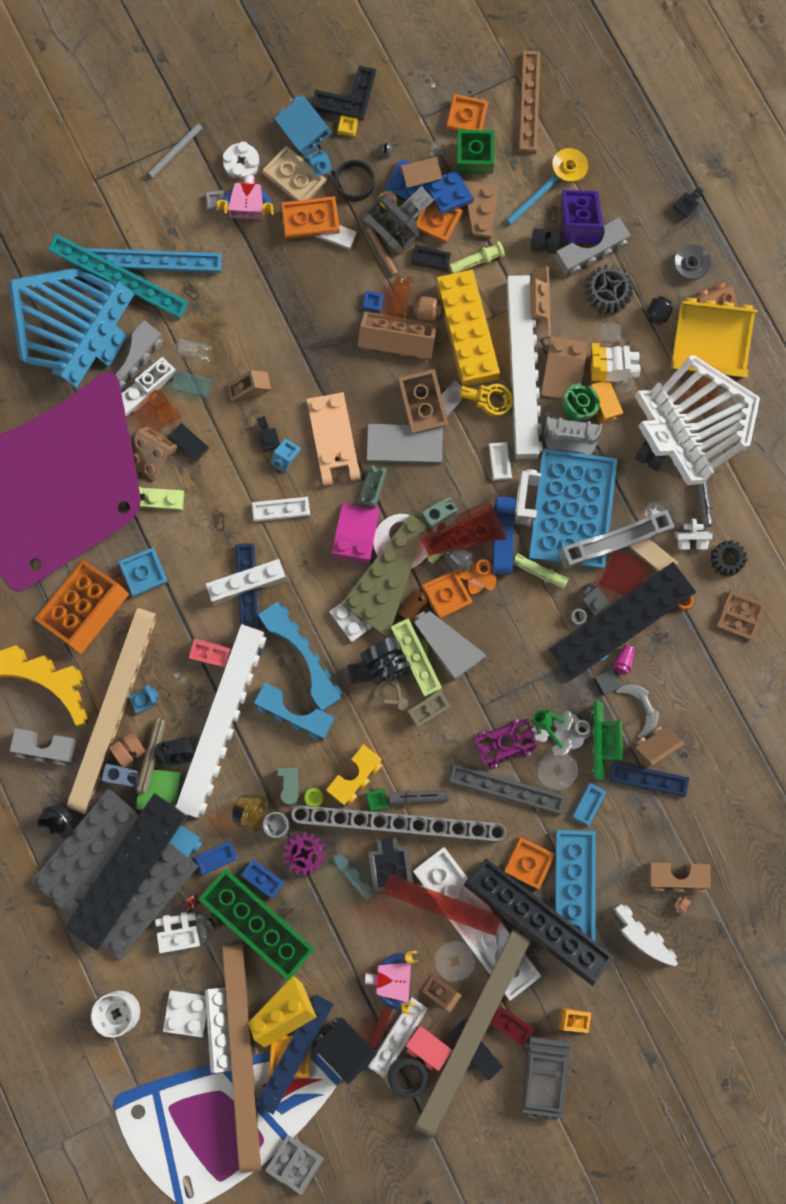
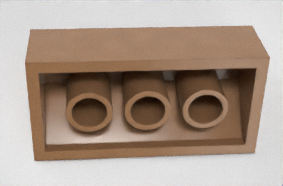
M365 311L360 325L358 347H362L365 350H380L383 353H398L401 356H416L419 359H431L437 323Z

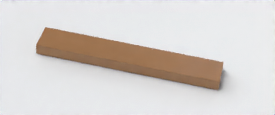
M535 51L522 52L518 153H537L540 52Z

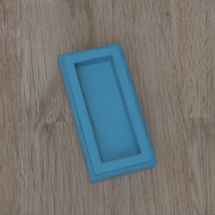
M589 782L571 818L589 827L607 792Z

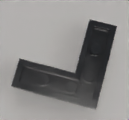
M359 65L351 97L315 90L311 104L312 107L317 111L358 118V120L364 121L376 76V69Z

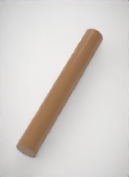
M369 227L366 230L391 276H396L398 271L374 228Z

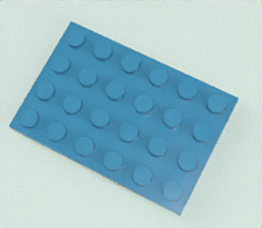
M542 449L539 471L541 478L537 487L535 503L537 514L532 527L529 559L562 564L558 554L561 548L609 533L617 458ZM606 555L577 566L604 569Z

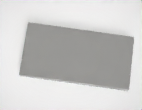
M368 424L367 462L442 464L443 426L412 433L410 425Z

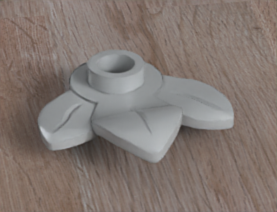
M571 714L573 722L568 731L563 730L562 732L556 730L554 734L559 741L570 739L572 745L570 750L581 747L584 739L590 737L592 727L587 721L580 720L576 715ZM583 728L586 732L581 733L579 729Z

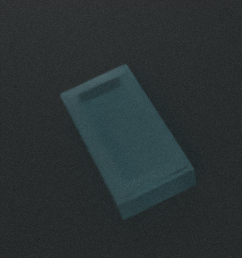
M176 371L171 389L172 391L208 399L213 381L212 379Z

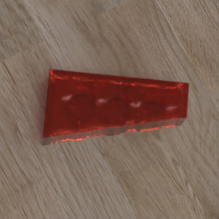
M490 500L420 532L421 541L429 556L453 551L457 548H468L476 544L491 543V541L507 539L506 532Z

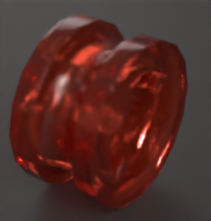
M198 894L182 902V905L186 906V912L202 903L197 899Z

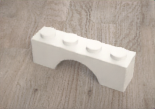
M277 559L206 583L211 601L215 606L230 601L244 592L286 582L280 560Z

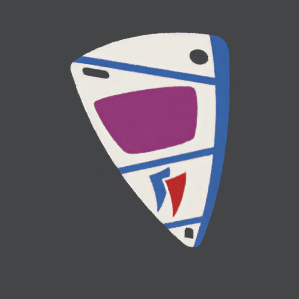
M311 1047L310 1078H293L274 1115L257 1106L261 1166L276 1154L287 1135L294 1138L310 1121L342 1079L314 1047ZM270 1053L253 1055L256 1103L270 1079ZM206 1065L146 1083L122 1092L115 1098L114 1109L117 1120L132 1154L149 1178L176 1203L204 1204L253 1173H240L232 1071L211 1073L210 1065ZM142 1105L145 1108L143 1118L135 1119L132 1117L131 1109L133 1106ZM184 1176H189L194 1192V1196L191 1199L187 1198L182 1180Z

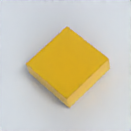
M341 115L337 135L355 138L359 122L358 118Z

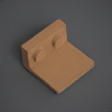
M148 426L138 430L131 444L136 471L155 481L168 455L175 453L178 445Z

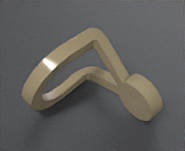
M384 682L375 689L374 696L377 700L383 703L396 704L397 709L401 711L407 709L408 700L401 698L400 686L397 682ZM385 686H392L396 689L397 700L380 697V691Z

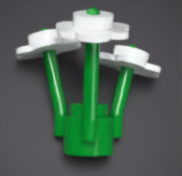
M549 709L537 711L531 720L534 724L532 730L536 741L543 743L547 740L548 736H551L557 744L552 748L554 755L562 756L567 754L572 747L571 740L559 741L550 727L552 726L551 718L555 719L554 726L557 727L559 732L563 730L568 731L573 722L570 711L566 710L563 713H558V715L553 714Z

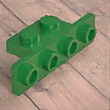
M594 701V706L591 708V714L594 718V725L591 728V733L594 737V745H592V755L594 756L592 774L595 779L604 780V761L623 760L622 721H604V704L600 701Z

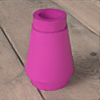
M624 645L613 663V670L615 672L627 675L631 671L635 651L632 646Z

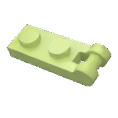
M139 487L140 495H145V501H141L139 508L183 511L184 491Z

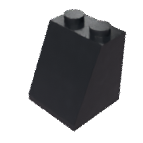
M336 1017L328 1025L330 1030L325 1035L321 1033L314 1040L316 1043L314 1049L349 1085L377 1055V1050L343 1017L340 1019Z

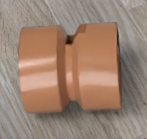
M133 731L125 735L122 742L117 741L109 747L123 767L133 762V757L138 758L146 752V749Z

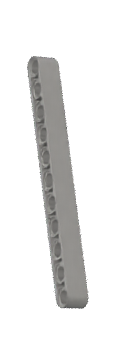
M297 806L291 813L294 822L300 825L499 842L506 836V829L502 824L312 806ZM304 810L306 812L305 819L297 820L295 818L296 812ZM321 811L326 814L323 822L315 820L317 812ZM338 813H342L346 817L342 824H337L334 821V817ZM357 815H362L365 818V823L361 826L354 823V818ZM382 817L385 821L384 826L376 827L373 823L374 819ZM399 818L404 821L402 829H396L393 826L395 819ZM416 820L422 821L424 824L423 830L416 831L413 828V822ZM435 822H440L443 825L442 832L436 833L433 830L432 826ZM454 824L462 826L463 832L461 834L453 833L452 827ZM473 826H480L482 828L481 836L473 835ZM494 827L501 829L502 835L500 838L492 836V829Z

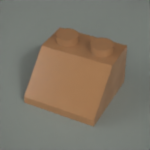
M660 726L651 732L653 736L646 740L643 737L635 743L637 747L632 750L643 766L648 768L685 743L668 726L664 729Z

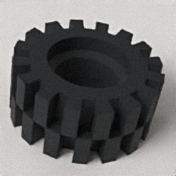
M725 540L713 549L710 555L712 556L710 562L713 563L711 565L712 568H716V573L720 572L722 576L736 575L744 568L747 558H745L747 552L743 551L744 547H740L739 542L734 543V540L729 542ZM728 551L734 554V564L727 565L722 561V554Z

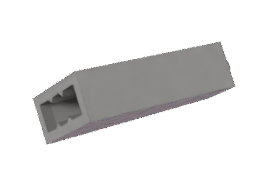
M429 611L426 614L422 612L415 617L414 627L427 642L429 648L453 681L486 658V655L432 612Z

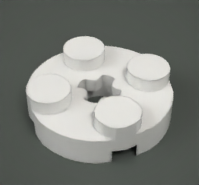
M247 142L234 144L223 154L224 169L230 177L244 180L245 175L254 176L257 173L259 155L255 148L248 145ZM240 158L245 159V164L243 165L241 163L237 164L236 162H238V159Z

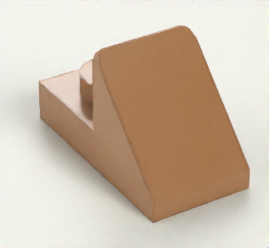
M434 975L431 976L422 990L423 993L449 1012H451L462 996Z

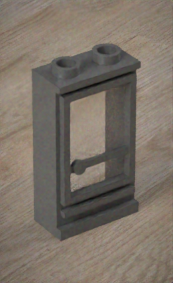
M533 1036L528 1038L521 1111L525 1113L526 1117L537 1118L538 1115H545V1119L557 1121L558 1117L563 1118L571 1042L549 1038H535Z

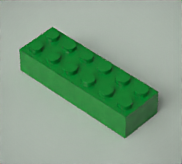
M225 869L199 898L207 908L287 980L296 973L316 950L228 869Z

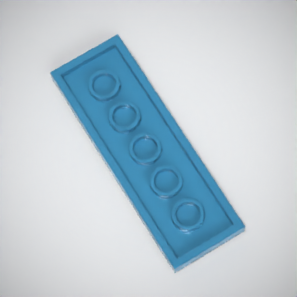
M556 830L555 911L593 941H595L596 831Z

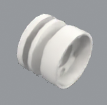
M121 990L102 996L92 1008L91 1020L94 1028L105 1037L114 1038L125 1034L135 1027L140 1019L141 1010L139 1002L134 995ZM118 1008L120 1009L119 1012L122 1013V1015H120L119 1017H117V1013L114 1012Z

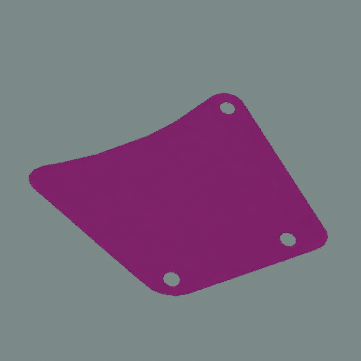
M104 372L96 376L87 385L59 405L17 428L0 434V572L8 586L13 590L21 591L31 587L128 524L139 510L141 503L140 488L120 383L114 373ZM126 501L130 504L128 513L122 514L118 511V504L120 502ZM34 558H38L42 562L41 568L37 571H33L29 566L30 561Z

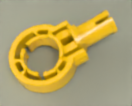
M492 384L488 387L481 385L478 390L461 386L460 389L461 394H459V398L475 401L477 403L476 407L482 408L486 414L492 417L503 416L510 410L513 404V396L510 390L501 384ZM503 392V406L500 409L493 407L489 400L490 394H501Z

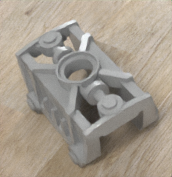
M547 417L543 434L546 449L593 455L602 431V424H591L590 421H568L561 417L559 419Z

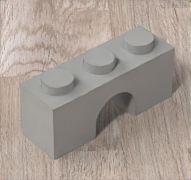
M15 728L10 752L15 753V757L27 759V756L35 757V761L46 762V759L54 760L53 764L65 766L66 763H72L76 744L75 739L53 735L51 745L45 749H40L37 745L38 733Z

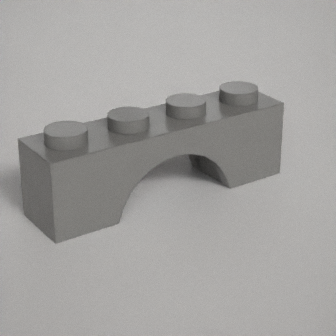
M620 217L604 225L601 234L602 241L597 246L581 248L571 243L556 252L555 260L565 276L569 274L574 275L586 265L591 266L596 263L597 259L601 257L606 258L615 249L618 248L620 250L628 245L631 234Z

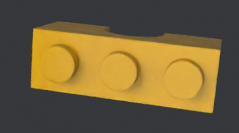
M364 744L351 759L359 768L357 778L348 781L338 775L326 789L331 796L344 806L347 803L349 805L353 803L357 797L355 793L358 789L361 788L363 790L370 781L367 778L371 773L376 774L382 767L380 764L382 759Z

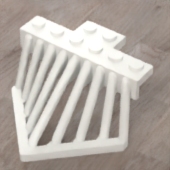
M695 355L689 356L664 386L661 383H657L652 390L638 391L634 395L648 421H642L639 424L643 436L656 456L670 455L687 485L703 484L714 473L713 470L750 446L760 398ZM690 366L697 370L670 396L667 395V392ZM702 376L712 379L710 383L679 405H673ZM721 385L727 389L723 394L690 413L679 414L717 386ZM732 396H738L743 399L741 402L700 422L686 424ZM735 412H738V413L734 414L733 416H731V417H729V418H727V419H725V420H723V421H721V422H719V423H717V424L711 426L710 428H708V429H706V430H704V431H702V432H700V433H694V432H696V431H698V430H700V429H702V428H704V427H706V426H709V425H711V424H713V423H715V422H717V421H719V420H721V419H723V418H725V417H727V416H729V415H731V414H733V413H735ZM734 424L733 426H731V427L727 428L726 430L720 432L719 434L713 436L712 438L708 439L707 441H705V442H703V443H697V442H699V441H701V440H703V439L709 437L710 435H712V434H714V433H716V432H718V431H720V430H722V429H724V428H726V427H728V426ZM729 437L728 439H726L725 441H723V442L720 443L719 445L715 446L714 448H712V449L709 450L708 452H706V453H705V452H702V451L708 449L709 447L715 445L716 443L722 441L723 439ZM740 440V442L736 446H734L733 448H731L730 450H728L727 452L713 460L711 463L708 462L709 459H711L718 453L722 452L723 450H725L726 448Z

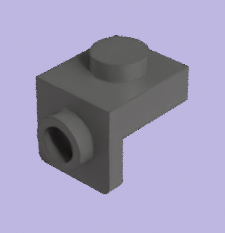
M590 583L582 586L575 595L577 599L583 601L594 616L609 604L599 588Z

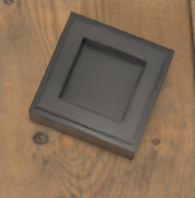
M613 669L595 677L603 695L621 687Z

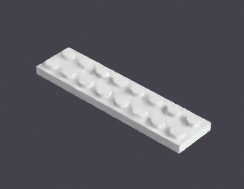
M443 847L413 870V872L487 972L491 974L510 934L491 908L463 886L468 879L445 847ZM525 954L505 992V996L509 1001L541 977Z

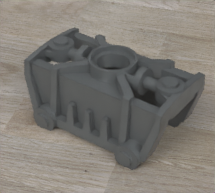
M384 194L362 215V220L366 225H371L387 241V246L390 249L395 248L401 254L420 233L416 226V220L404 214L392 202L393 200L390 195ZM380 202L388 209V216L380 212L378 206ZM370 213L374 216L378 215L381 223H377ZM394 221L396 228L388 230L386 228L387 222ZM401 228L408 229L414 236L412 238L404 236ZM394 235L402 239L403 248L394 239Z

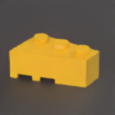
M292 976L248 1023L254 1040L264 1048L316 1018L303 983Z

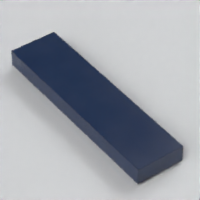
M612 762L609 782L686 797L689 777Z

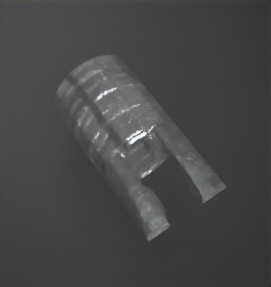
M179 338L176 354L209 362L210 358L208 356L198 355L197 351L198 348L209 351L212 350V346Z

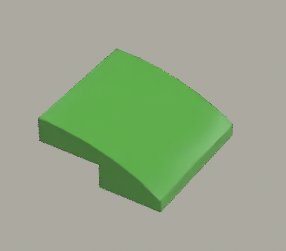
M153 770L147 793L142 794L138 792L136 811H142L154 793L176 807L179 798L181 772Z

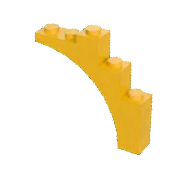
M17 645L0 651V678L27 679L41 684L61 699L77 727L86 726L85 720L88 717L85 709L80 707L79 702L82 701L78 690L75 691V689L82 687L80 681H83L80 670L70 666L52 672L55 670L54 664L46 656L24 662L27 660L26 654Z

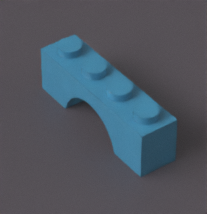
M264 683L254 702L255 706H257V711L265 715L269 712L275 715V720L283 724L287 721L292 724L291 728L299 732L305 730L309 732V737L317 741L320 738L325 740L335 720L333 716L319 709L304 716L290 713L283 705V692L267 683Z

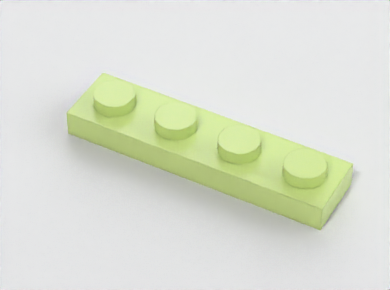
M409 618L391 626L424 696L441 689L442 686Z

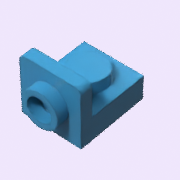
M320 149L305 156L307 163L312 166L316 176L332 171L330 160L324 150Z
M285 438L274 451L271 464L286 473L291 462L300 453L301 448Z
M146 685L144 689L128 697L136 714H139L158 705L156 699L159 698V695L155 688L151 689L149 685Z

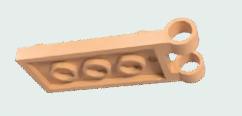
M344 392L307 399L323 486L333 485L330 470L343 467L349 468L351 481L361 480ZM337 457L340 458V461L338 462L335 461V458Z

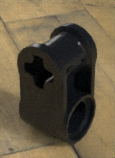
M189 737L163 741L155 747V752L159 756L158 762L162 767L189 763L194 757L193 742Z

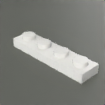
M226 988L205 990L211 1073L232 1071Z

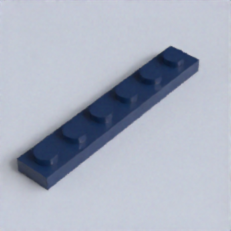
M317 994L311 1003L316 1018L297 1028L256 1103L257 1106L274 1115L334 1005Z

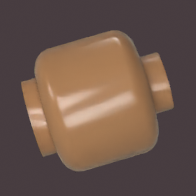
M422 296L419 300H416L414 315H417L419 320L434 322L437 316H441L442 305H439L437 298Z

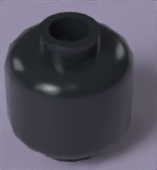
M662 296L653 298L646 310L647 316L650 317L649 321L657 325L660 322H668L674 309L671 305L672 301Z

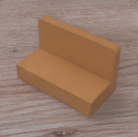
M437 157L400 167L401 176H404L407 188L442 179Z

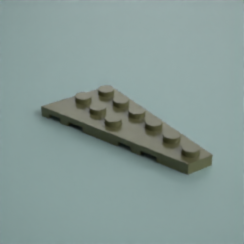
M412 514L405 520L342 602L345 608L385 638L389 636L426 526Z

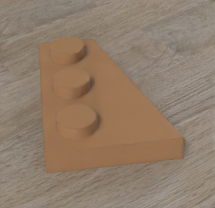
M463 180L474 198L473 203L467 205L472 236L491 239L499 186Z

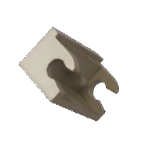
M437 690L414 703L405 711L411 717L414 725L420 727L451 706L442 691Z

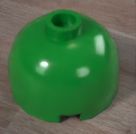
M582 383L571 385L564 393L561 401L562 410L570 420L584 422L591 419L598 412L600 398L592 387H585L581 385Z

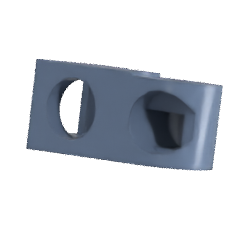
M106 764L102 782L136 788L140 772Z

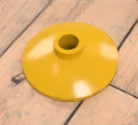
M566 148L560 150L554 156L552 168L556 176L561 180L576 182L586 175L588 160L579 150Z

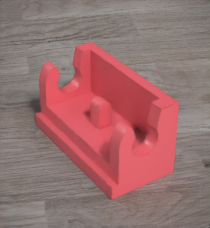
M193 639L189 658L226 668L233 648L201 639Z

